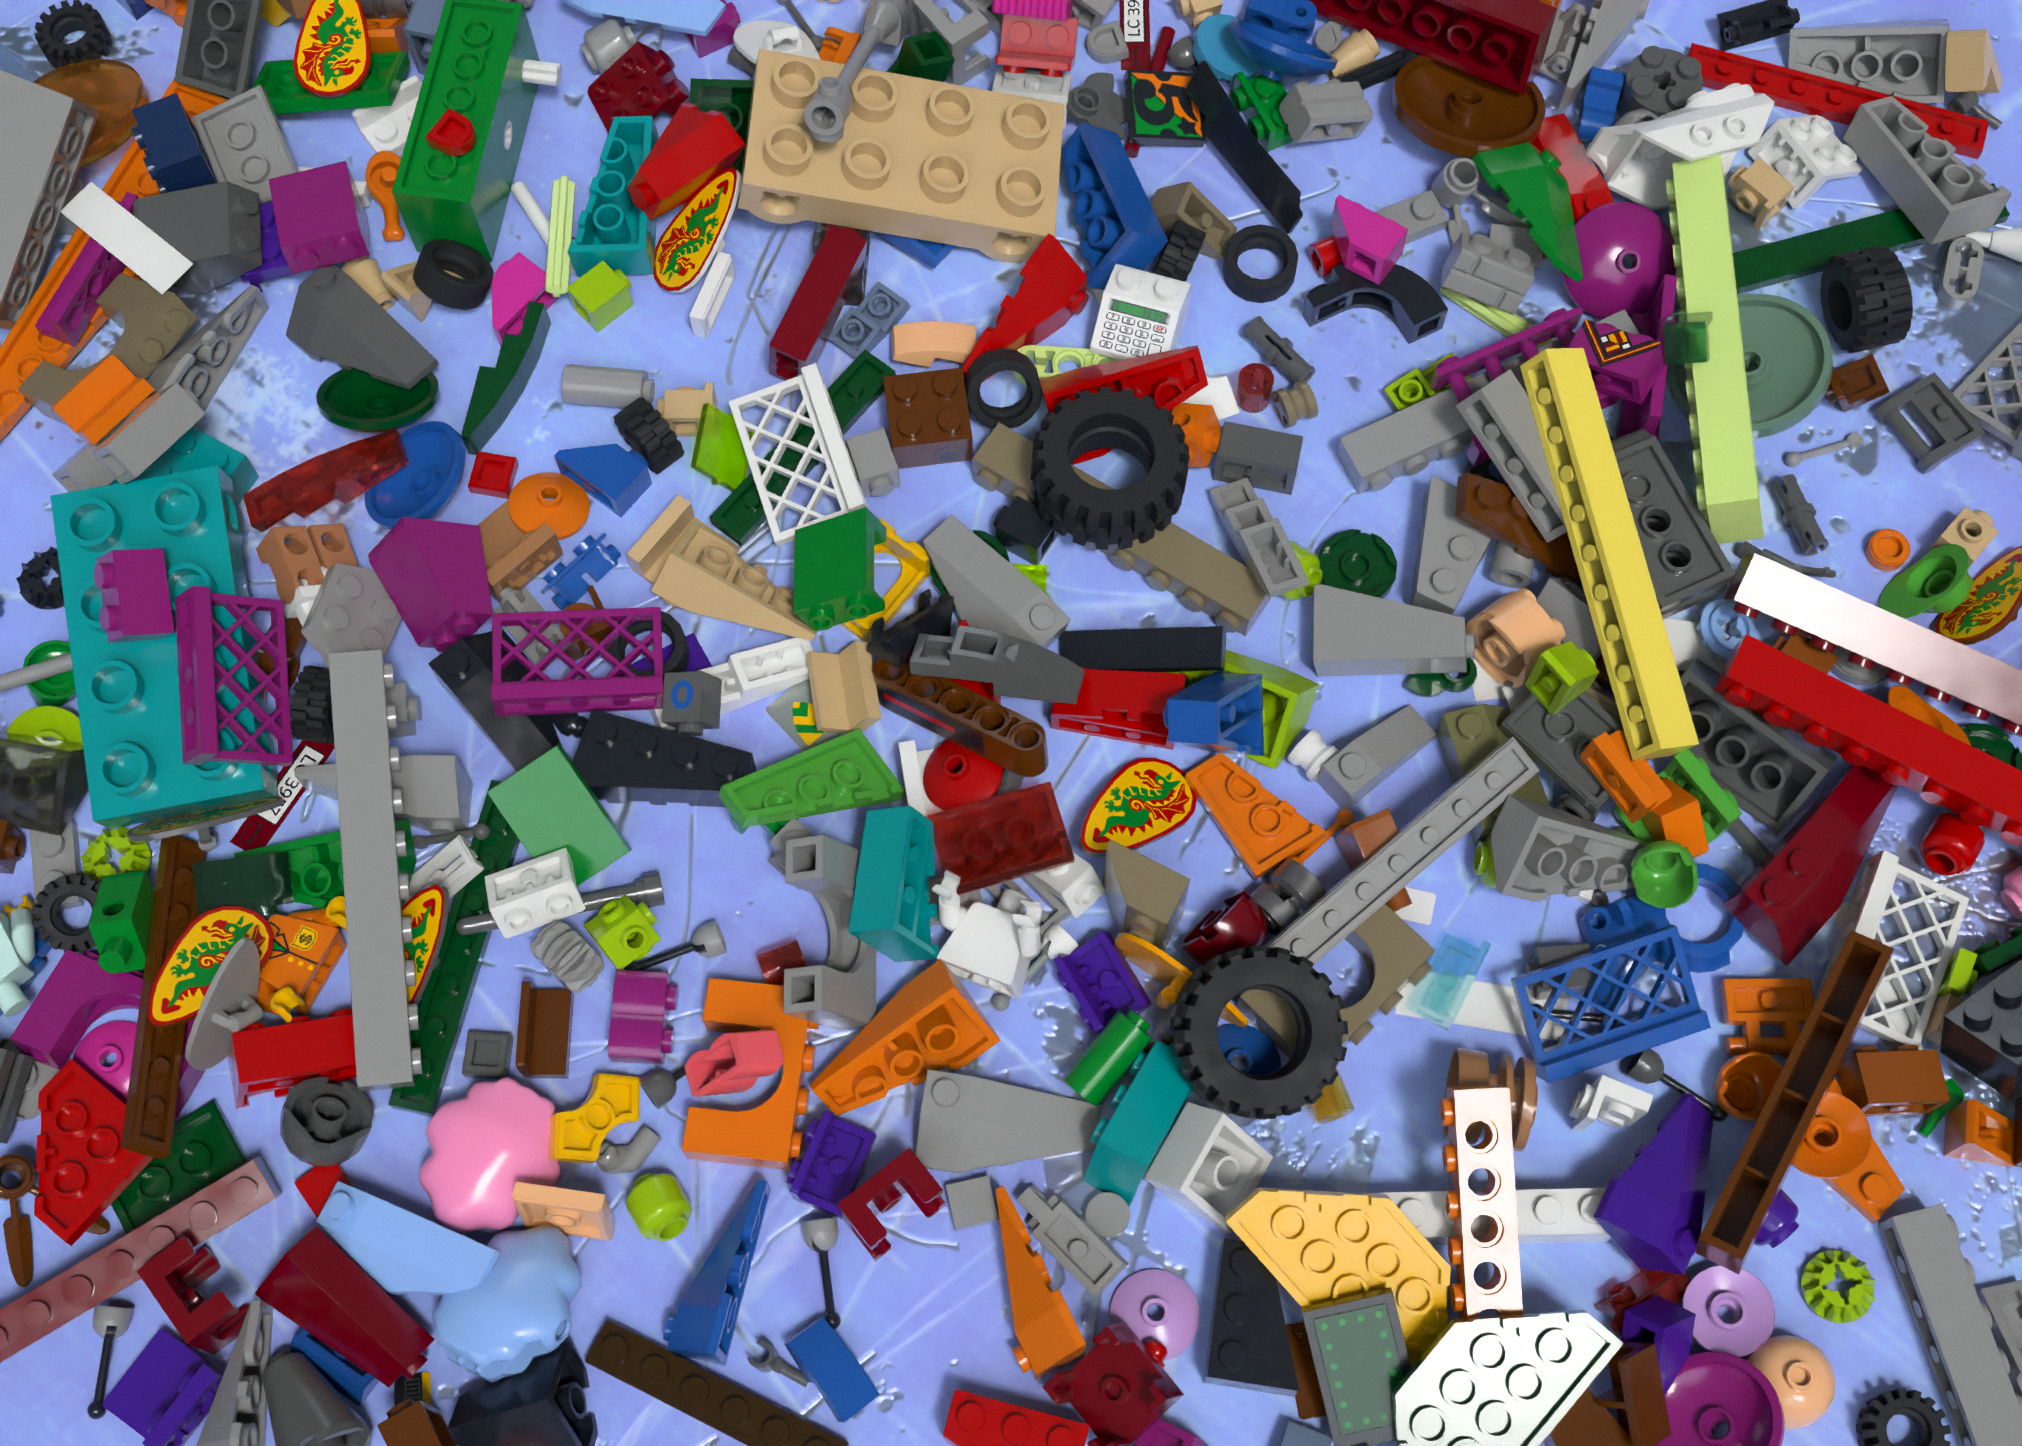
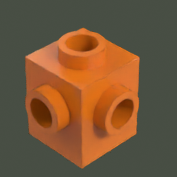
M1181 403L1173 408L1171 414L1174 416L1173 425L1179 424L1185 434L1184 443L1189 447L1190 456L1188 467L1207 468L1213 454L1219 449L1223 430L1212 405Z

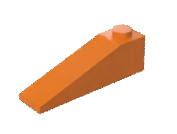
M939 959L906 983L810 1084V1087L823 1103L838 1116L886 1097L888 1090L908 1082H912L913 1086L926 1082L928 1069L939 1071L950 1067L951 1071L962 1068L1001 1040L964 985L947 965Z
M1003 1185L995 1189L1014 1333L1018 1343L1011 1350L1022 1373L1024 1374L1031 1370L1035 1380H1038L1084 1356L1086 1343L1059 1289L1052 1290L1050 1286L1052 1281L1041 1255L1036 1250H1032L1029 1244L1032 1242L1029 1233Z

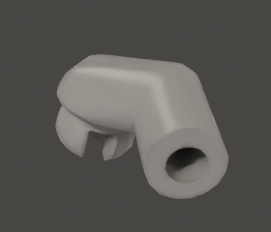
M643 1126L630 1145L611 1146L609 1143L601 1144L596 1163L601 1171L609 1174L634 1172L642 1166L661 1138Z

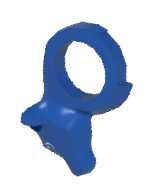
M1696 863L1698 885L1710 889L1723 903L1739 887L1723 870L1708 864ZM1636 893L1627 900L1620 897L1609 905L1591 907L1585 910L1578 920L1583 944H1589L1590 952L1670 925L1666 917V908L1653 907L1641 901ZM1728 910V925L1721 939L1711 943H1694L1680 936L1689 971L1696 973L1712 972L1730 964L1729 951L1741 939L1745 926ZM1664 939L1655 942L1646 960L1651 963L1659 961L1665 964L1671 954L1668 940ZM1640 948L1631 950V952L1638 954ZM1623 953L1613 957L1605 973L1623 982L1634 959ZM1600 961L1593 963L1592 966L1597 968ZM1642 965L1633 984L1647 971L1648 966ZM1602 978L1591 1001L1609 1009L1620 986Z

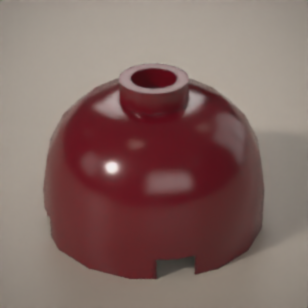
M1245 889L1239 890L1223 900L1228 908L1224 906L1216 912L1212 909L1184 938L1185 944L1181 945V948L1199 966L1203 967L1206 961L1217 955L1249 946H1261L1265 941L1267 924L1264 913Z

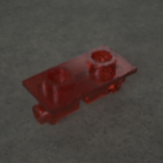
M1640 1268V1272L1627 1282H1620L1610 1287L1605 1293V1298L1596 1303L1594 1307L1596 1310L1613 1317L1609 1321V1325L1621 1337L1626 1309L1655 1296L1674 1303L1683 1297L1691 1281L1685 1273L1681 1275Z

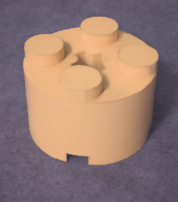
M1526 588L1506 593L1470 619L1466 625V633L1474 632L1475 644L1477 646L1475 647L1474 658L1478 664L1498 683L1513 682L1512 688H1518L1526 683L1540 655L1547 649L1560 645L1561 640L1566 636L1563 625L1557 619L1549 617L1545 610L1537 603L1534 594Z

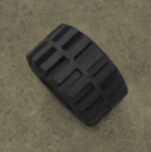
M1878 245L1835 255L1828 259L1821 276V305L1827 327L1842 350H1846L1847 353H1856L1899 343L1901 340H1904L1911 327L1913 315L1912 292L1905 269L1894 251H1890L1889 247L1885 245Z

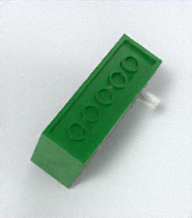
M445 0L392 189V194L417 252H421L423 246L432 240H454L470 246L481 253L488 261L492 262L538 84L557 86L561 83V64L542 62L539 59L523 3L500 0ZM448 108L468 118L476 133L474 147L466 154L460 156L446 155L428 145L426 135Z

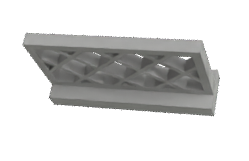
M2021 321L1961 383L1953 394L1982 428L2013 446L2011 455L2022 462V379H2019L2017 366H2022V356H2014L2012 349L2014 343H2022ZM2008 367L2011 380L1990 381L1988 371L1991 368ZM2013 390L2016 403L1995 404L1993 391ZM1985 392L1987 405L1973 406L1962 398L1967 393ZM2019 413L2021 424L2013 431L1999 422L1998 414Z

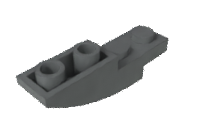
M960 625L955 637L919 633L909 661L911 674L993 683L994 695L1069 704H1077L1085 677V670L1049 649L1007 634Z

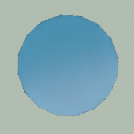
M1216 14L1204 19L1194 31L1192 51L1198 64L1205 60L1218 81L1223 78L1230 80L1229 84H1233L1234 74L1241 71L1247 80L1253 78L1262 66L1248 58L1232 37L1229 26L1231 20L1237 18L1230 15Z

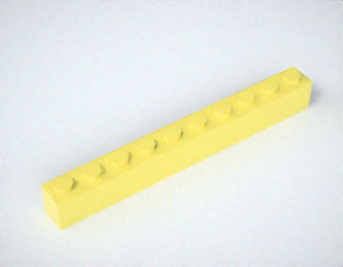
M1584 348L1545 349L1520 365V369L1632 761L1672 756L1698 745L1699 741Z

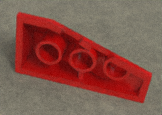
M1048 233L1019 273L1024 279L1014 298L1006 295L1000 304L1001 310L996 319L997 326L995 329L987 327L965 361L962 366L964 382L967 370L971 364L985 352L999 348L1018 350L1023 346L1037 345L1065 326L1073 314L1079 315L1085 308L1089 299V294H1087V276L1053 235ZM994 372V373H992L991 375H989L988 377H986V378L984 379V381L987 380L988 378H990L992 375H994V374L997 373V372Z

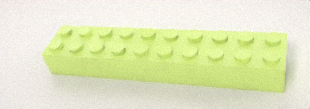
M1721 154L1691 162L1688 160L1672 162L1673 179L1666 180V187L1671 211L1669 212L1671 233L1675 243L1672 245L1674 265L1677 272L1676 288L1678 302L1680 303L1679 319L1684 343L1682 350L1687 374L1686 390L1688 404H1690L1689 421L1694 450L1692 451L1698 485L1696 486L1698 508L1718 544L1764 538Z

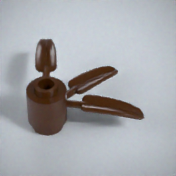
M6 1154L0 1157V1200L9 1201L11 1218L6 1219L3 1223L9 1264L15 1282L21 1287H26L30 1284L33 1277V1244L30 1220L27 1216H20L18 1200L28 1193L36 1197L38 1196V1187L33 1184L35 1174L39 1172L36 1171V1165L33 1166L26 1157L19 1154ZM10 1170L16 1171L20 1176V1182L14 1187L4 1186L1 1177L5 1172ZM100 1215L86 1232L102 1235L109 1232L110 1226L108 1221Z

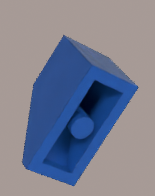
M618 444L559 450L554 455L562 475L573 480L586 493L621 518L652 485L648 471L649 464L646 459L637 451L631 449L627 452Z

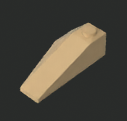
M694 520L669 554L651 591L661 596L669 605L680 607L688 612L812 641L818 631L812 630L793 612L794 591L788 587L775 586L766 576L768 573L767 569L759 563L753 567L737 555L740 548L736 544Z

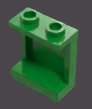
M867 507L795 530L793 612L814 631L827 630L835 625L854 619L866 618L871 614L885 610V601L874 589V545L886 542V527Z

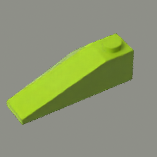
M1226 650L1225 670L1160 672L1186 674L1184 689L1213 672L1262 674L1264 756H1244L1274 770L1279 767L1307 723L1319 687L1318 683L1287 669Z

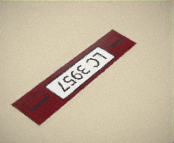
M1120 0V27L1129 50V58L1121 60V70H1149L1151 63L1149 0Z
M302 740L292 754L293 763L283 766L277 776V795L283 798L284 804L247 817L230 843L244 851L266 847L306 790L295 777V768L323 765L335 749L334 741L333 744H324Z

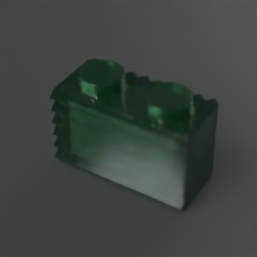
M281 852L192 863L197 914H203L206 911L222 906L251 908V910L256 911L261 916L278 914V905L293 903L294 900L291 887L292 880L290 879L291 872L289 870L290 863L288 861L289 854Z

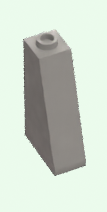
M1314 585L1313 663L1317 677L1467 672V658L1475 657L1474 632L1466 633L1464 617L1327 585Z

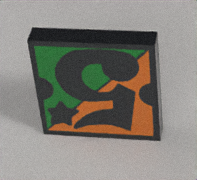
M1126 70L1124 86L1130 144L1185 147L1204 146L1206 135L1200 129L1204 123V114L1184 91L1194 73Z

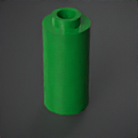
M1132 1009L1126 1015L1118 1010L1064 1076V1081L1083 1098L1097 1107L1152 1040V1037L1147 1033L1151 1025Z

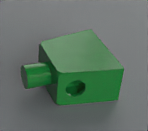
M146 870L107 875L101 881L89 919V930L100 954L98 958L99 966L111 974L144 970L154 890Z

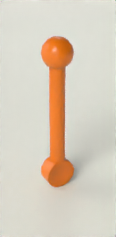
M1348 809L1339 811L1336 821L1326 830V837L1305 849L1299 856H1293L1290 859L1303 865V862L1341 827L1345 828L1352 824L1354 820L1353 813Z

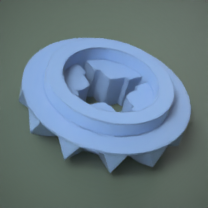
M1720 598L1710 602L1698 614L1700 623L1696 630L1702 633L1703 640L1701 645L1709 646L1713 651L1712 658L1722 657L1727 662L1732 649L1746 634L1759 640V627L1756 620L1733 612L1732 609L1735 604ZM1731 620L1729 624V634L1731 637L1724 640L1722 636L1724 629L1721 626Z

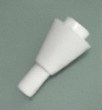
M2022 227L1994 230L1993 232L1976 231L1964 236L1975 239L1982 247L1989 248L1990 251L2022 263Z

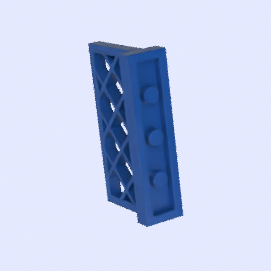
M1672 924L1511 978L1533 1055L1531 1058L1535 1061L1536 1076L1547 1083L1711 1028L1707 1012L1700 1009L1678 928ZM1667 939L1671 954L1664 967L1661 968L1646 960L1653 944ZM1640 948L1638 954L1631 952V950ZM1622 953L1634 959L1623 982L1605 973L1613 957ZM1600 961L1597 968L1590 965ZM1643 964L1660 973L1649 996L1631 987ZM1584 967L1594 974L1584 994L1581 996L1566 988L1565 985L1573 970ZM1674 967L1676 969L1677 976L1672 974ZM1560 975L1556 982L1549 979L1551 977ZM1602 978L1620 986L1609 1009L1591 1001ZM1670 978L1680 983L1685 1001L1666 1006L1657 1000ZM1539 981H1544L1554 986L1542 1010L1530 1004L1525 986ZM1562 991L1580 1000L1568 1023L1551 1015ZM1628 992L1646 1000L1638 1017L1630 1020L1617 1015ZM1588 1005L1606 1014L1599 1029L1589 1034L1577 1029ZM1654 1006L1661 1008L1660 1010L1652 1012ZM1533 1011L1539 1014L1536 1022ZM1547 1019L1565 1027L1558 1044L1543 1049L1539 1035ZM1614 1019H1616V1020H1618V1021L1621 1022V1023H1618V1024H1615V1025L1611 1026L1612 1023H1613V1021H1614ZM1574 1033L1580 1035V1037L1571 1039Z

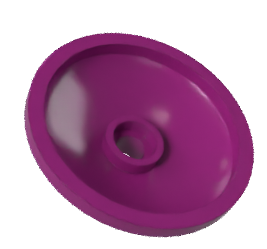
M1613 202L1603 204L1588 211L1577 220L1574 226L1584 277L1579 282H1576L1560 270L1568 295L1584 312L1599 319H1604L1624 309L1630 319L1632 313L1646 314L1665 274L1675 276L1676 268L1672 245L1675 243L1669 228L1656 213L1635 203ZM1626 254L1632 257V265L1628 269L1622 264V259Z
M1703 1352L1688 1356L1665 1395L1671 1435L1653 1446H1782L1785 1430L1783 1407L1775 1388L1760 1370L1742 1358L1721 1352ZM1721 1424L1728 1425V1432L1725 1436L1715 1437L1714 1432L1717 1426Z

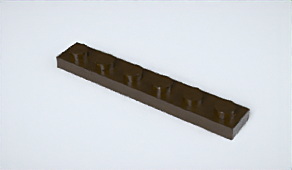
M606 1320L585 1359L587 1364L747 1446H849V1443L608 1320Z

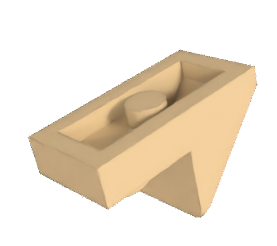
M1988 30L1948 31L1945 61L1946 92L1975 91L1976 94L1999 93L2003 79Z
M417 261L383 271L381 279L394 299L416 319L423 322L432 299L425 296L416 286L413 279ZM444 270L452 276L464 279L455 273Z

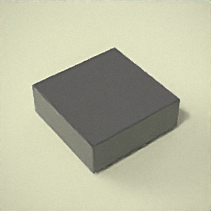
M468 1031L462 1075L464 1077L486 1079L509 1077L514 1041L512 1034Z

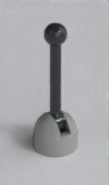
M714 920L703 924L695 931L692 943L641 962L632 961L624 970L641 971L692 951L706 958L716 957L727 953V947L717 921Z
M837 1218L803 1222V1238L807 1246L819 1253L826 1314L823 1318L835 1330L839 1327L841 1318L835 1312L828 1251L835 1246L838 1240Z
M95 1306L93 1328L96 1334L104 1338L94 1401L87 1408L88 1416L92 1419H100L106 1413L103 1399L113 1340L119 1338L128 1330L133 1309Z

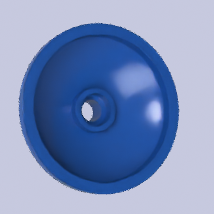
M1241 19L1231 20L1229 29L1232 37L1248 58L1262 66L1260 73L1268 78L1281 81L1283 75L1309 78L1326 74L1336 68L1338 60L1314 45L1257 23Z
M428 421L415 425L396 437L381 453L369 474L365 488V506L369 516L382 527L392 529L402 517L428 520L438 513L451 499L463 476L466 450L461 435L444 422Z

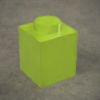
M603 260L569 286L568 295L573 309L597 333L633 306L629 291L632 288L630 281L621 270L616 269L613 271Z

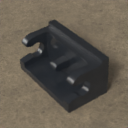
M927 589L919 596L918 610L903 620L896 622L885 631H883L885 625L884 618H879L872 624L871 641L867 644L866 651L898 668L910 661L919 633L950 636L954 597L944 593L940 595L938 602L931 605V590Z

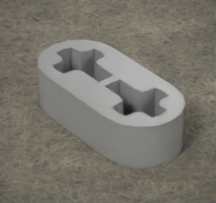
M1970 237L1956 238L1951 242L1942 258L1937 285V297L1945 307L1950 309L1965 308L1971 302L1979 287L1984 250L1979 242ZM1959 252L1964 253L1965 259L1968 260L1965 266H1960L1962 257ZM1956 280H1960L1959 291L1962 294L1955 293V287L1952 285Z

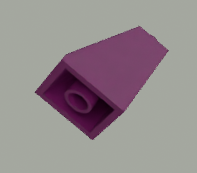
M346 161L268 179L280 248L292 274L370 255L367 212Z
M402 517L368 554L372 568L389 597L395 603L400 616L419 647L435 648L438 652H444L461 638L472 636L493 615L480 526Z

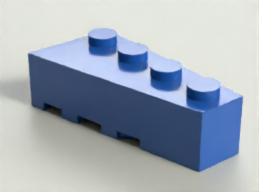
M1081 122L1062 147L1061 156L1069 193L1075 194L1076 197L1075 209L1073 210L1074 220L1076 224L1082 226L1084 240L1080 243L1082 258L1089 260L1091 271L1086 273L1087 283L1089 287L1105 290L1115 264L1144 271L1165 246L1168 239L1118 134Z

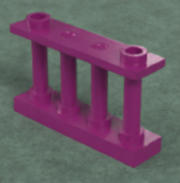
M1580 306L1567 312L1565 308L1558 309L1547 315L1543 319L1544 322L1460 359L1457 356H1451L1441 361L1436 366L1429 384L1432 391L1449 384L1460 403L1473 394L1464 377L1486 369L1492 381L1505 373L1500 361L1519 353L1522 354L1525 361H1528L1540 353L1536 347L1537 345L1555 337L1558 338L1562 348H1568L1575 337L1572 330L1576 328L1583 315V311ZM1596 390L1601 409L1614 405L1619 400V397ZM1475 434L1472 436L1473 439L1466 451V455L1473 467L1491 459Z

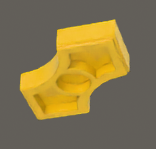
M604 1073L594 1075L591 1090L585 1101L577 1109L555 1113L550 1116L549 1160L588 1164L596 1162L599 1157L601 1143L610 1130L620 1124L639 1121L640 1077Z

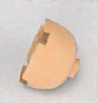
M1790 1335L1769 1337L1766 1343L1759 1346L1755 1352L1743 1357L1745 1358L1744 1360L1760 1370L1775 1388L1783 1407L1785 1430L1811 1425L1826 1413L1834 1399L1836 1379L1832 1365L1820 1348L1804 1338Z

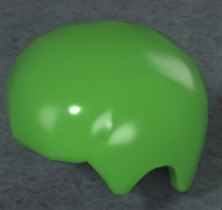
M1672 840L1652 841L1637 850L1631 862V878L1635 885L1637 897L1656 908H1676L1689 902L1698 887L1697 864L1689 849L1683 847L1681 843Z

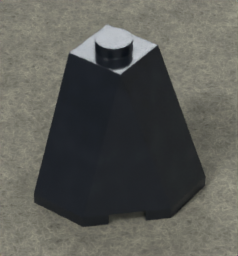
M568 1338L552 1352L534 1358L524 1373L503 1377L495 1382L486 1380L459 1396L448 1427L454 1444L458 1446H595L598 1436L595 1415L586 1416L587 1405L583 1389L590 1388L587 1369Z

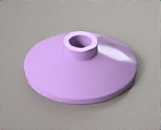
M1721 1265L1707 1268L1691 1280L1684 1292L1682 1307L1696 1314L1692 1337L1699 1345L1710 1352H1721L1737 1357L1746 1356L1755 1352L1759 1346L1766 1343L1773 1331L1775 1324L1773 1299L1765 1285L1756 1276L1744 1269H1741L1740 1274H1737ZM1725 1307L1729 1309L1733 1316L1732 1321H1722L1717 1314L1718 1308Z
M1159 1269L1137 1272L1122 1282L1111 1301L1110 1324L1126 1322L1144 1346L1148 1340H1155L1163 1344L1168 1352L1167 1357L1163 1361L1181 1354L1191 1344L1197 1333L1200 1311L1196 1296L1184 1280L1171 1272ZM1159 1305L1164 1311V1317L1159 1321L1151 1320L1147 1315L1148 1307Z

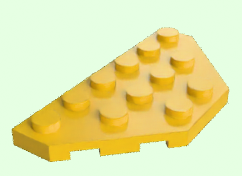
M1257 1188L1224 1217L1226 1223L1301 1307L1391 1287L1411 1368L1447 1326L1448 1286H1450L1451 1267L1388 1195Z

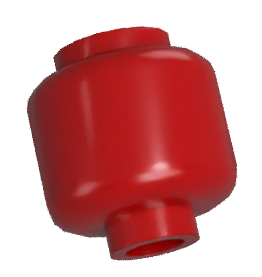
M1958 813L1940 814L1932 819L1919 844L1920 855L1927 866L1940 875L1964 874L1972 869L1985 844L1984 833L1979 826L1964 821Z

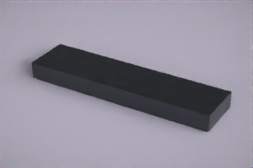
M1223 626L1063 631L1062 656L1076 665L1088 669L1140 672L1225 670L1227 630Z

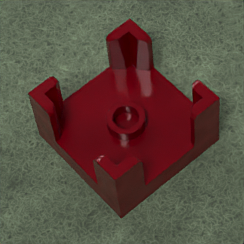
M910 1147L837 1204L843 1221L875 1262L891 1249V1244L885 1238L887 1231L876 1216L880 1212L883 1214L893 1208L903 1198L902 1195L907 1192L927 1218H931L945 1207V1202L941 1198V1195L944 1193L943 1189Z
M181 1236L136 1272L186 1344L215 1355L238 1337L250 1305L243 1304L237 1308L228 1296L221 1291L205 1301L195 1288L219 1271L221 1264L210 1249L203 1247L196 1252L189 1238Z
M1124 1322L1107 1325L1093 1338L1092 1341L1097 1345L1072 1369L1058 1372L1043 1386V1389L1055 1404L1061 1405L1070 1402L1083 1420L1090 1425L1091 1430L1098 1438L1089 1440L1087 1442L1088 1446H1130L1184 1395L1131 1328Z

